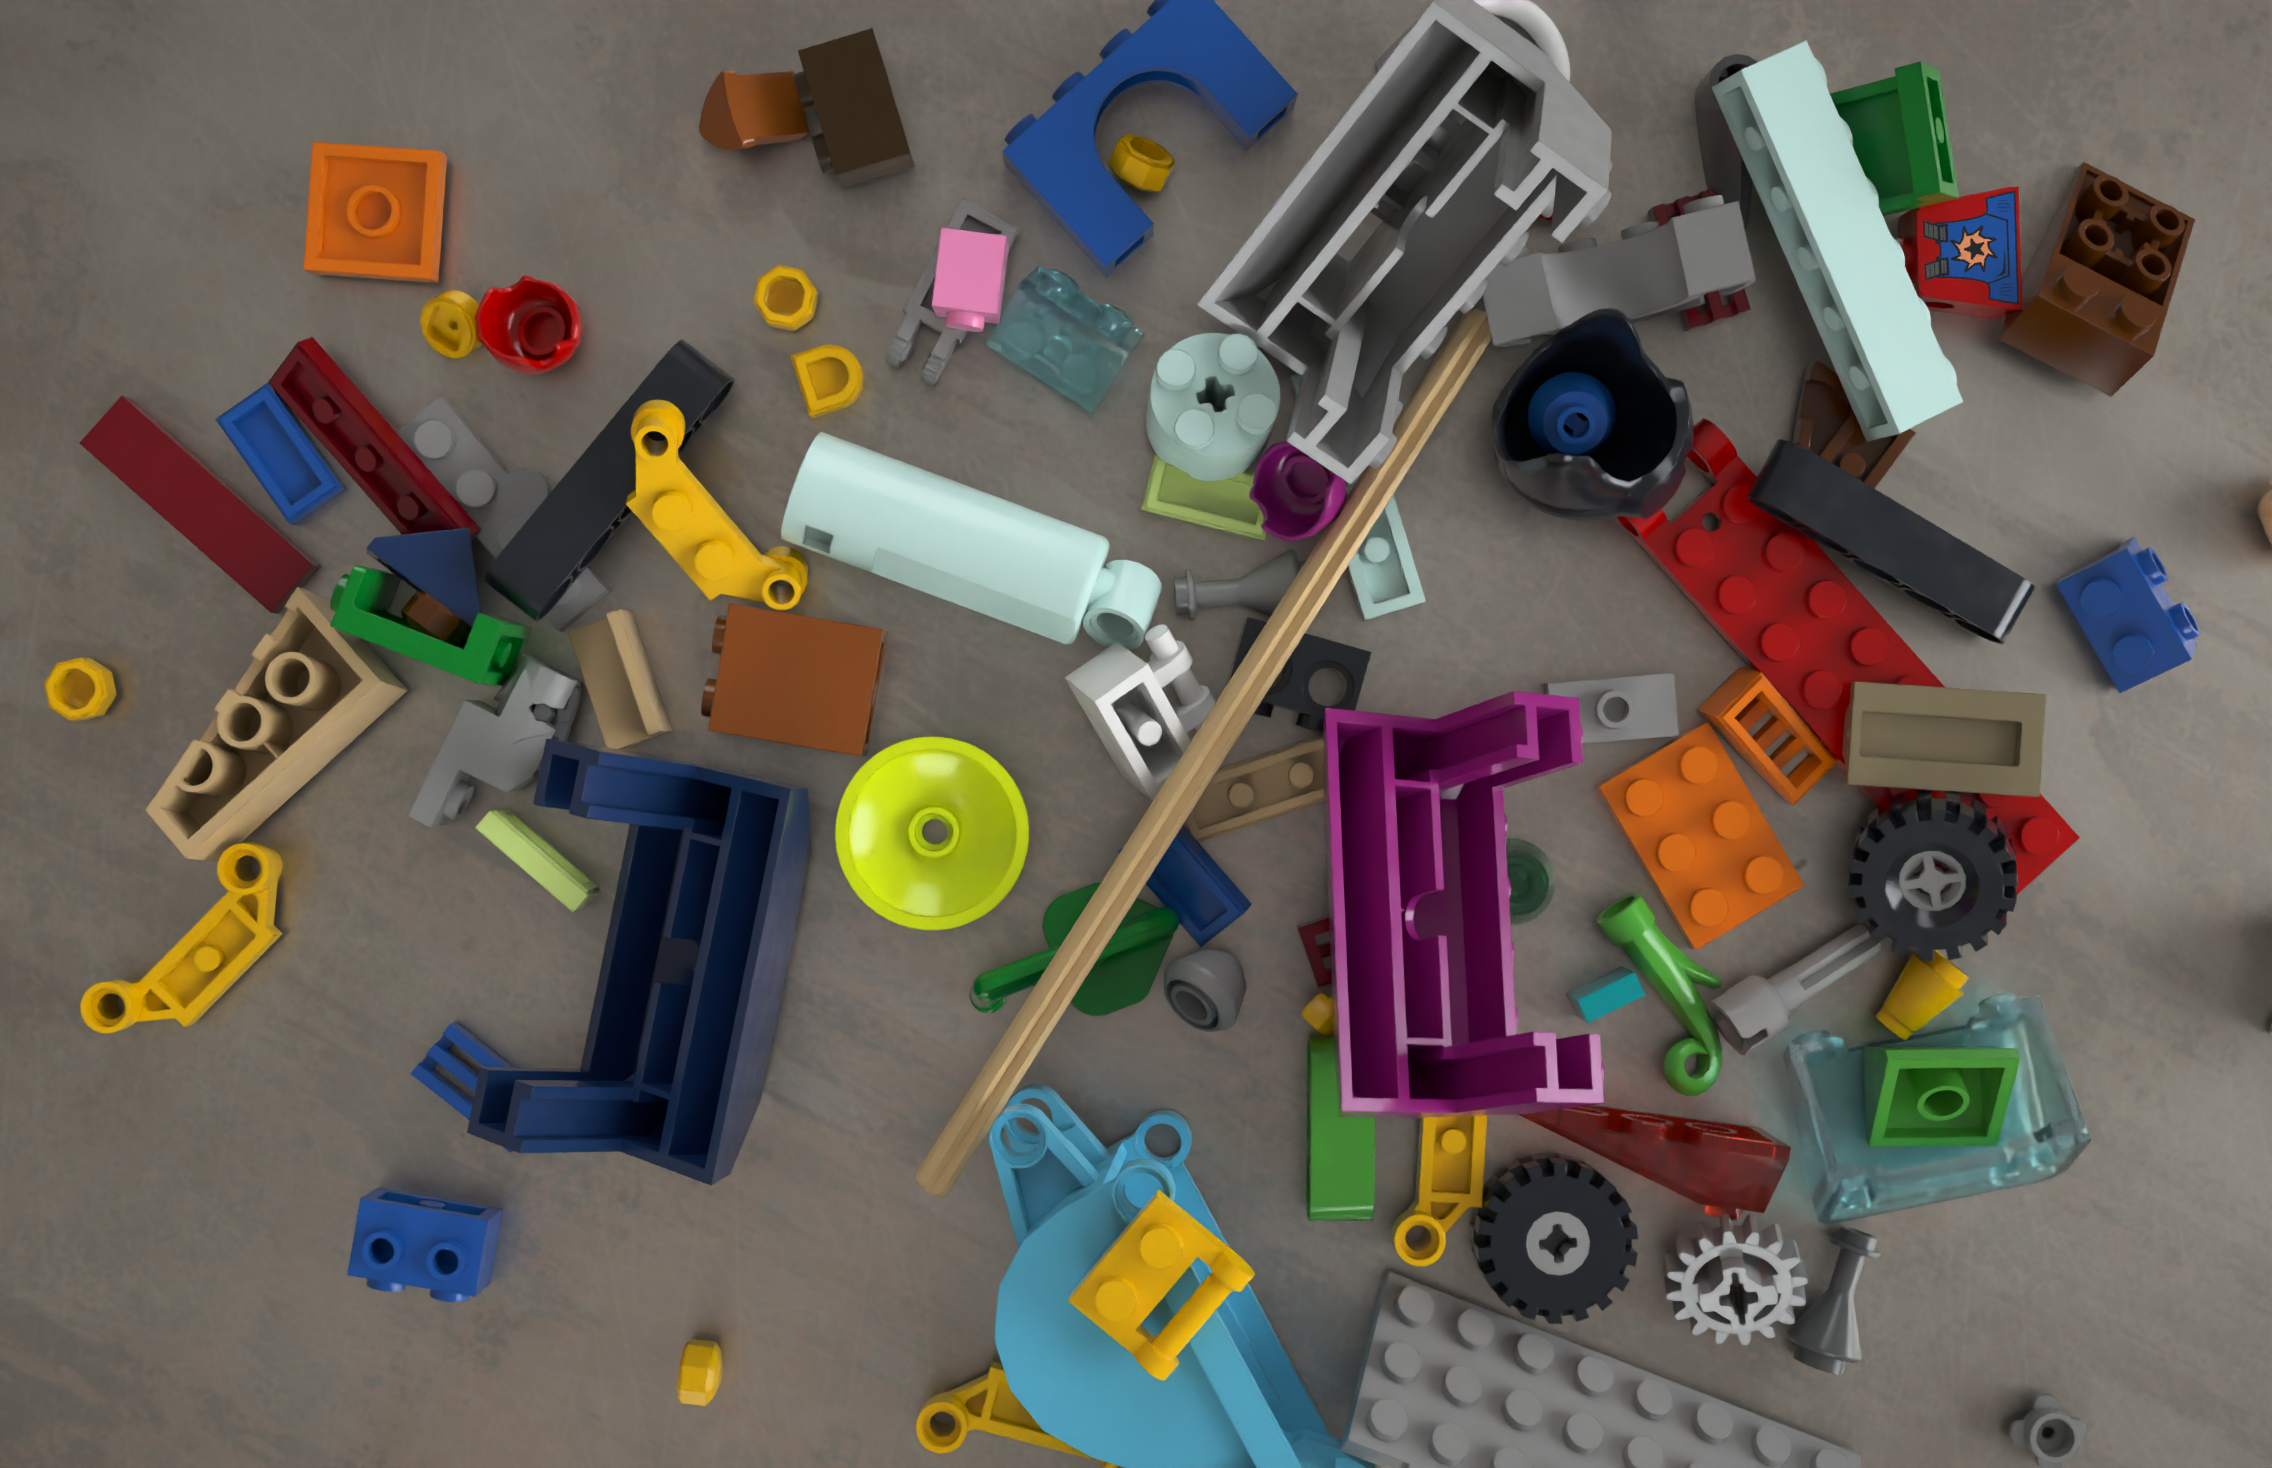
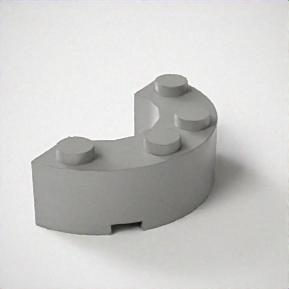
M1722 195L1698 199L1683 205L1685 215L1671 218L1668 223L1662 226L1659 225L1658 221L1628 227L1621 231L1622 240L1597 246L1595 238H1586L1559 246V253L1547 254L1538 252L1530 255L1528 246H1524L1518 256L1508 266L1504 267L1498 263L1485 278L1488 283L1482 296L1493 345L1498 347L1527 346L1532 344L1530 337L1541 334L1550 335L1551 338L1564 327L1598 309H1618L1629 318L1632 324L1705 304L1703 295L1709 292L1722 290V295L1725 296L1746 288L1755 282L1756 277L1739 201L1724 204Z

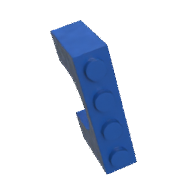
M1155 0L1147 10V14L1151 17L1133 34L1127 28L1116 34L1101 50L1099 56L1103 61L1086 76L1080 71L1072 74L1053 93L1052 99L1056 103L1038 119L1033 114L1026 116L1010 130L1004 139L1008 144L1002 151L1005 166L1105 277H1108L1153 236L1154 223L1105 169L1095 146V135L1099 122L1107 108L1119 96L1133 88L1147 84H1168L1182 88L1196 96L1246 151L1294 109L1298 95L1296 91L1214 0Z

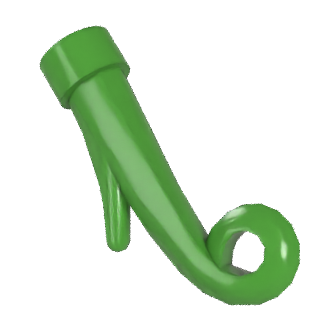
M1632 893L1606 908L1596 921L1612 945L1620 946L1660 994L1690 1036V1038L1676 1043L1668 1051L1664 1060V1074L1668 1084L1676 1092L1686 1096L1699 1095L1707 1091L1718 1078L1722 1067V1045L1716 1025L1693 982L1711 989H1717L1721 987L1722 981L1717 975L1688 958L1670 942L1654 923L1656 917L1639 893ZM1696 1053L1698 1054L1697 1068L1692 1075L1688 1076L1685 1072L1684 1062L1689 1055Z

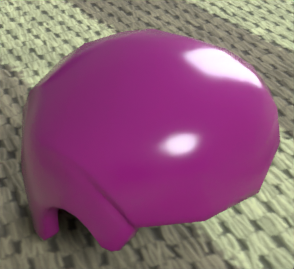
M1285 440L1272 444L1256 462L1253 478L1254 486L1249 493L1250 499L1258 504L1263 514L1264 520L1261 528L1269 535L1292 542L1319 534L1340 515L1347 498V487L1344 479Z

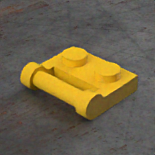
M1158 1189L1071 1292L1068 1302L1133 1354L1137 1362L1149 1374L1161 1381H1165L1179 1365V1360L1176 1356L1227 1296L1233 1290L1241 1292L1255 1274L1244 1259ZM1197 1257L1200 1258L1211 1268L1212 1272L1157 1336H1154L1141 1323Z

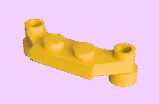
M651 400L642 404L635 412L631 425V438L636 454V490L628 495L626 505L710 601L719 594L764 602L776 610H787L794 607L808 584V564L804 556L797 550L786 546L774 547L761 555L680 460L678 448L682 444L685 433V419L681 411L674 404L665 400ZM651 431L660 432L666 439L654 441L646 433ZM777 580H785L789 582L790 585L778 586L773 582Z
M255 842L235 844L227 848L219 858L217 874L221 884L228 892L140 981L126 982L115 979L97 983L90 987L83 995L80 1004L81 1016L86 1025L92 1030L103 1034L127 1029L135 1022L176 1018L184 1027L193 1025L283 934L274 925L277 883L283 870V862L280 855L275 850ZM254 858L260 865L258 876L253 873L251 868ZM118 997H120L123 1000V1011L120 1009L118 1005Z
M1487 1116L1420 1118L1415 1201L1406 1212L1396 1218L1391 1232L1392 1245L1406 1263L1413 1266H1427L1437 1261L1445 1249V1233L1469 1207L1482 1208ZM1417 1225L1424 1227V1233L1420 1240L1413 1243L1406 1242V1234L1410 1228Z
M991 1361L987 1374L949 1392L939 1393L928 1400L920 1409L916 1422V1434L920 1443L934 1453L944 1454L956 1450L965 1440L967 1432L977 1429L1098 1460L1044 1432L1010 1391L1002 1363ZM947 1412L953 1416L954 1421L947 1424L941 1423L936 1420L934 1414ZM1098 1460L1104 1468H1121L1120 1466Z

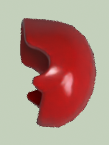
M526 275L522 276L517 283L506 288L494 286L489 288L485 292L474 316L477 336L480 342L497 362L520 374L536 375L549 372L561 366L572 358L574 351L580 346L583 334L579 306L559 284L541 279L535 280L533 277Z

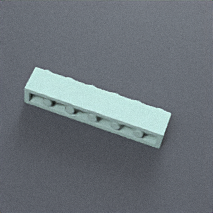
M1807 40L1746 67L1714 85L1712 90L1866 441L1869 442L1900 434L1962 403L1963 399L1956 386L1955 370L1951 362L1943 356L1930 326L1931 317L1929 310L1923 300L1916 294L1905 268L1903 250L1890 234L1879 208L1877 190L1863 172L1853 149L1851 130L1837 112L1827 89V78L1824 68L1813 57Z

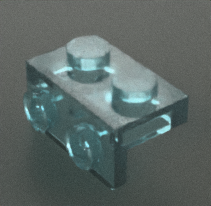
M1038 266L1019 283L1000 318V324L996 325L986 345L1086 410L1094 413L1102 403L1127 358L1139 345L1144 333L1133 326L1132 319L1121 309L1110 304H1099L1079 291L1076 281L1067 274L1055 269L1047 270Z

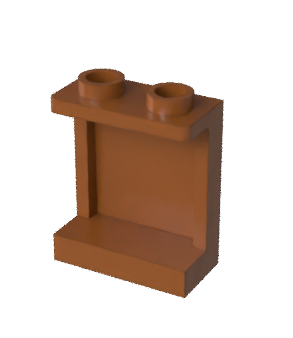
M729 603L727 616L719 615L717 617L712 638V653L721 654L717 679H707L702 697L701 715L710 717L708 731L855 756H867L888 631L874 627Z

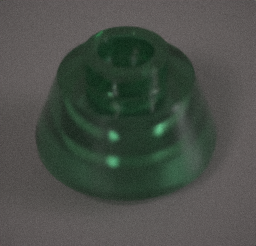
M1510 838L1506 839L1507 871L1511 889L1517 893L1515 896L1510 895L1509 899L1510 925H1519L1537 918L1548 907L1555 891V873L1549 858L1540 848L1528 841ZM1517 872H1523L1527 879L1524 880L1519 877Z

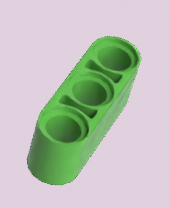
M1309 1036L1307 1044L1306 1208L1308 1221H1373L1375 1202V1118L1339 1117L1334 1036Z

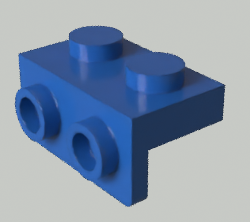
M2134 537L2122 542L2118 550L2060 578L2056 583L2119 693L2192 660L2197 647L2194 638L2200 636L2199 627L2189 608L2183 602L2174 605L2162 583L2168 581V575L2160 558L2151 547L2142 550Z

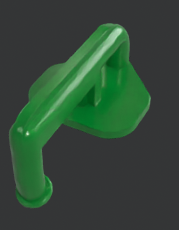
M1093 883L1059 896L1048 906L1042 922L1043 934L1049 947L1048 949L977 976L969 993L970 1001L974 1008L987 1014L996 1012L1003 1006L1006 997L1034 987L1100 883ZM1136 898L1071 1000V1004L1086 1015L1105 1016L1145 999L1152 987L1173 935L1178 929L1179 918L1175 911L1167 907L1158 908Z

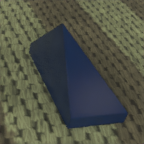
M469 528L376 537L366 548L368 555L416 591H424L462 619L469 626L467 629L471 632L478 613H481Z

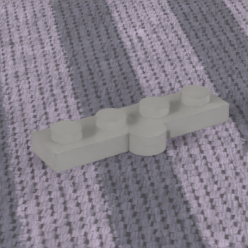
M441 396L397 432L481 528L477 538L495 559L553 490L549 479L536 470L523 467L507 472L503 464L448 400ZM588 565L545 617L557 631L564 632L611 590Z

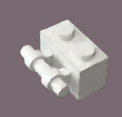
M1164 624L1151 628L1145 634L1144 638L1153 652L1148 663L1144 662L1119 642H1115L1065 677L1120 774L1151 801L1155 799L1190 744L1191 740L1187 733L1193 728L1196 731L1199 730L1216 703L1209 688L1199 685L1190 668L1193 659L1185 644L1179 640L1175 641L1167 625ZM1169 683L1178 697L1174 707L1171 706L1162 690Z

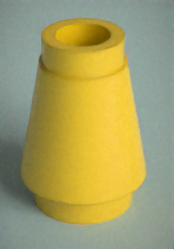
M1934 950V962L1921 961L1918 955L1912 953L1883 1003V1008L1875 1017L1898 1037L1906 1041L1913 1032L1916 1033L1930 1020L1963 996L1964 993L1960 988L1970 977L1950 960L1948 961L1937 950Z

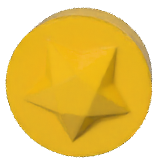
M457 290L445 291L426 302L421 310L420 326L429 345L436 352L448 358H461L478 349L482 343L477 336L474 316L479 304L468 294Z

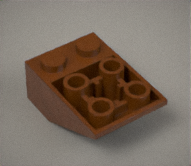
M2083 162L2078 167L2022 277L2023 309L2006 316L1999 340L2112 397L2155 355L2195 219L2120 181L2118 178Z

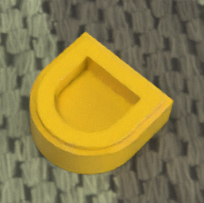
M822 345L790 355L811 419L847 408L861 394L864 385L863 370L856 357L849 350L838 345Z

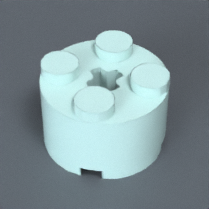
M1204 333L1189 337L1174 345L1159 358L1152 377L1146 408V431L1150 444L1158 457L1169 466L1172 464L1180 470L1189 473V477L1201 481L1225 480L1249 469L1266 447L1279 411L1280 386L1275 370L1263 353L1258 350L1255 342L1242 334ZM1210 403H1212L1214 407H1221L1223 411L1214 412V409Z

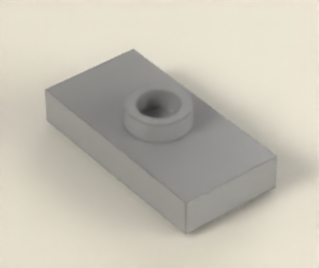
M1674 673L1544 684L1545 694L1579 698L1583 744L1679 736Z

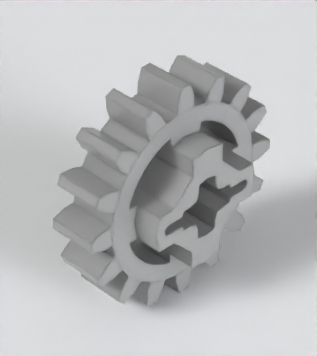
M1726 1213L1721 1214L1720 1227L1711 1229L1708 1224L1700 1220L1696 1222L1698 1235L1696 1239L1684 1235H1679L1676 1238L1678 1254H1667L1665 1258L1667 1275L1664 1276L1667 1300H1672L1674 1316L1677 1320L1690 1318L1691 1333L1698 1336L1710 1328L1714 1330L1715 1343L1722 1345L1727 1339L1728 1334L1732 1333L1738 1334L1742 1345H1749L1751 1332L1759 1330L1764 1336L1771 1339L1775 1337L1773 1322L1778 1320L1789 1325L1795 1322L1792 1306L1805 1305L1806 1296L1803 1285L1808 1283L1804 1260L1800 1259L1796 1241L1794 1239L1783 1241L1779 1225L1773 1223L1763 1231H1760L1757 1227L1756 1216L1751 1214L1745 1218L1742 1226L1733 1225L1732 1219ZM1732 1273L1738 1274L1739 1286L1737 1287L1733 1286Z

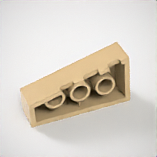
M300 587L296 588L285 604L288 611L273 633H266L251 654L255 658L235 689L228 688L214 708L218 713L199 741L193 740L146 808L145 811L186 859L218 862L220 856L227 848L240 844L408 691L362 638L330 626L335 611L330 609V601L327 598Z

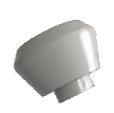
M1201 949L1172 962L1164 972V994L1171 1008L1181 1019L1194 1028L1206 1032L1227 1030L1235 1024L1247 986L1243 968L1233 955L1223 950Z

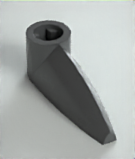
M1734 54L1724 57L1716 63L1701 80L1695 93V111L1707 189L1713 188L1715 196L1722 195L1724 204L1739 201L1746 232L1753 181L1712 90L1714 85L1738 71L1757 63L1756 60L1747 55Z

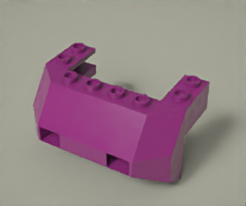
M1511 691L1437 719L1325 708L1323 723L1324 812L1334 1058L1339 1117L1430 1118L1517 1115L1604 1104L1603 1081L1605 1070L1601 1058L1600 1034H1583L1556 1039L1555 1032H1527L1517 1034L1516 1032L1518 1011L1515 1006L1513 979L1515 950L1511 940L1509 907L1511 883L1508 877L1506 853L1508 823L1504 813L1503 788L1583 764V729L1580 723L1579 698Z

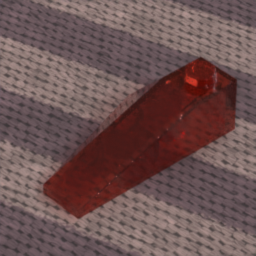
M1602 1105L1518 1114L1700 1205H1704V1213L1720 1218L1721 1214L1728 1213L1732 1220H1742L1743 1211L1764 1213L1790 1159L1791 1146L1756 1126Z

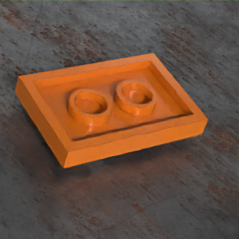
M1702 722L1595 785L1681 934L1693 950H1698L1805 886L1709 722Z

